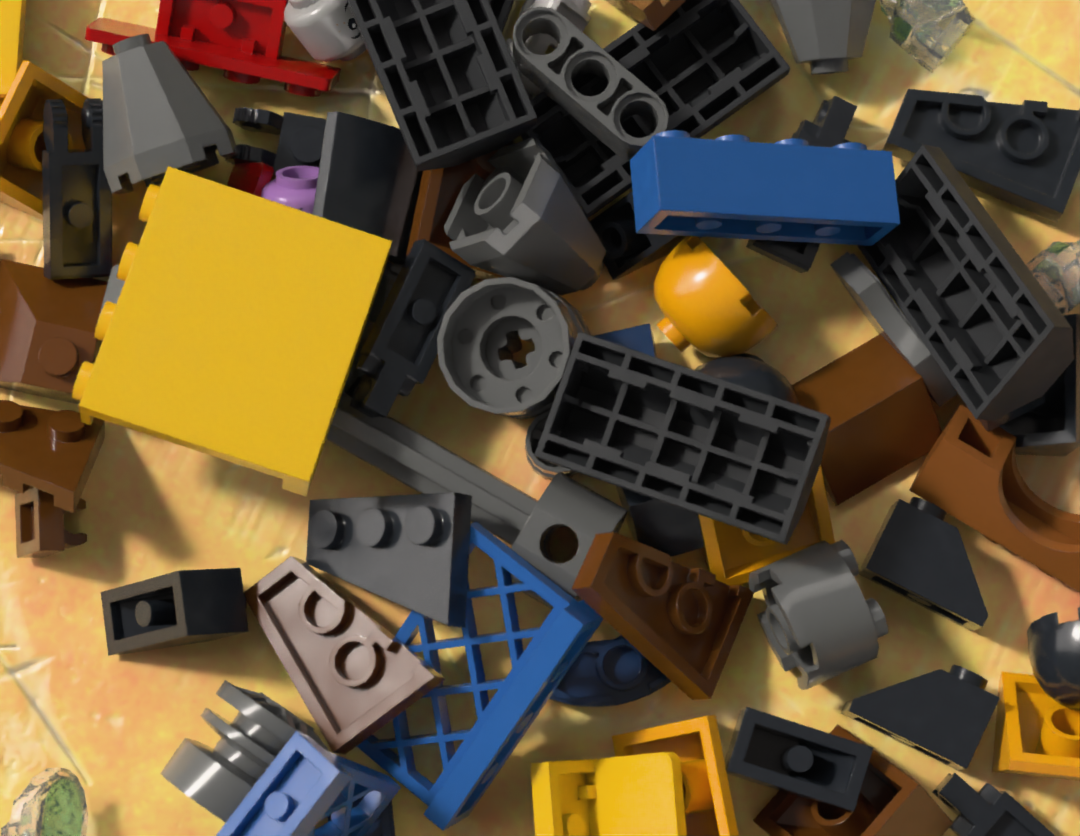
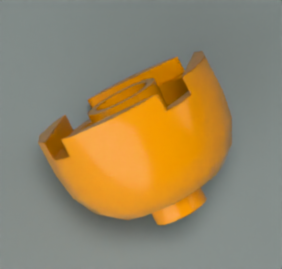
M687 236L661 263L654 281V298L665 317L656 325L681 353L692 345L707 357L736 356L745 353L760 343L778 326L767 311L755 302L750 292L698 237Z

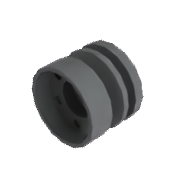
M513 277L485 279L463 291L445 312L437 336L438 362L450 389L468 405L493 414L520 420L534 419L545 411L551 410L578 332L591 335L580 311L561 295ZM521 339L535 345V351L526 355L527 365L514 361L513 353L519 352L522 349Z
M225 680L216 694L237 709L239 713L231 723L206 707L200 716L221 739L212 748L199 741L184 738L160 774L181 792L226 823L296 731L310 736L324 750L331 751L316 734L313 727L261 692L257 693L240 688Z

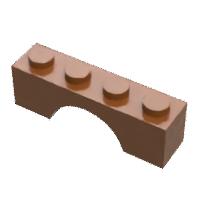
M961 404L927 454L909 491L940 507L946 513L980 532L989 541L1002 545L1037 566L1046 575L1057 578L1080 592V515L1055 508L1039 498L1027 486L1018 470L1015 457L1017 437L1000 427L990 432L986 431L982 423L975 419L971 411Z

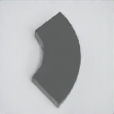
M846 252L830 265L875 330L922 376L932 400L940 407L957 394L955 388L880 280L854 253Z

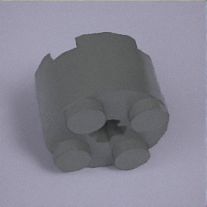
M825 540L820 541L749 573L750 590L754 593L762 590L767 604L766 610L757 614L760 625L784 671L786 672L797 667L802 673V676L797 678L798 687L801 690L812 688L877 658L879 650L878 638L889 632L885 615L877 601L872 597L865 600L854 578L859 575L857 561L852 550L843 540L831 545Z

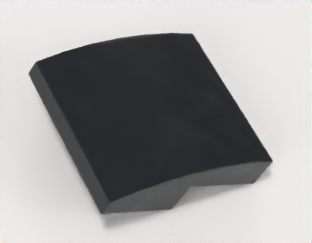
M338 111L327 112L313 215L392 241L388 261L403 265L407 258L406 253L423 171H417L401 130Z

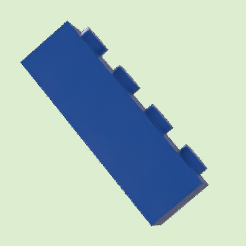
M670 130L653 135L630 160L636 233L872 246L900 224L892 151L867 150V146L862 143L849 142L833 147L809 146L808 141L798 138L784 139L775 143L750 142L749 137L739 134L725 135L716 139L690 138V134L685 131Z

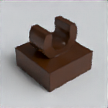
M31 488L24 493L15 494L17 558H43L65 551L64 548H72L87 542V534H73L64 528L63 515L69 511L54 506V495L37 488ZM80 498L75 512L86 509V501Z

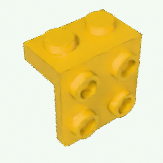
M674 752L530 763L535 836H687L681 761Z

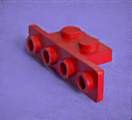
M160 0L156 28L103 17L98 18L86 27L85 39L102 43L101 51L109 55H115L112 47L113 44L133 36L149 34L152 43L166 42L187 71L199 70L201 64L224 69V78L239 83L257 84L260 83V78L285 82V91L300 96L318 97L321 95V90L331 91L339 82L341 69L338 67L282 56L287 25L284 20V10L288 0Z

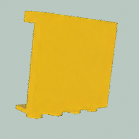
M168 166L161 186L151 183L143 199L139 220L147 224L139 245L128 242L122 255L117 279L125 281L118 302L116 304L106 301L101 311L94 337L103 342L95 363L84 361L77 375L72 399L80 401L81 422L91 425L94 417L148 434L283 479L282 489L307 497L388 262L392 241Z

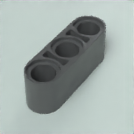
M536 7L527 10L519 16L513 29V58L517 68L525 77L618 156L630 161L653 135L667 131L669 115L666 105L660 97L561 13L552 8ZM543 33L554 37L559 45L550 54L537 55L530 52L524 43L532 35ZM595 74L603 79L607 88L601 94L591 97L577 92L572 84L581 75ZM635 114L644 115L653 122L655 131L647 137L635 138L626 134L621 123L628 116Z

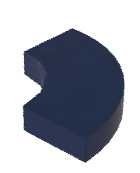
M621 635L615 639L588 642L549 699L579 707L600 708L618 706L649 696L665 687L671 680Z

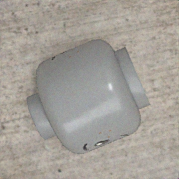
M288 0L284 10V20L315 60L325 62L339 59L350 61L367 49L347 0Z

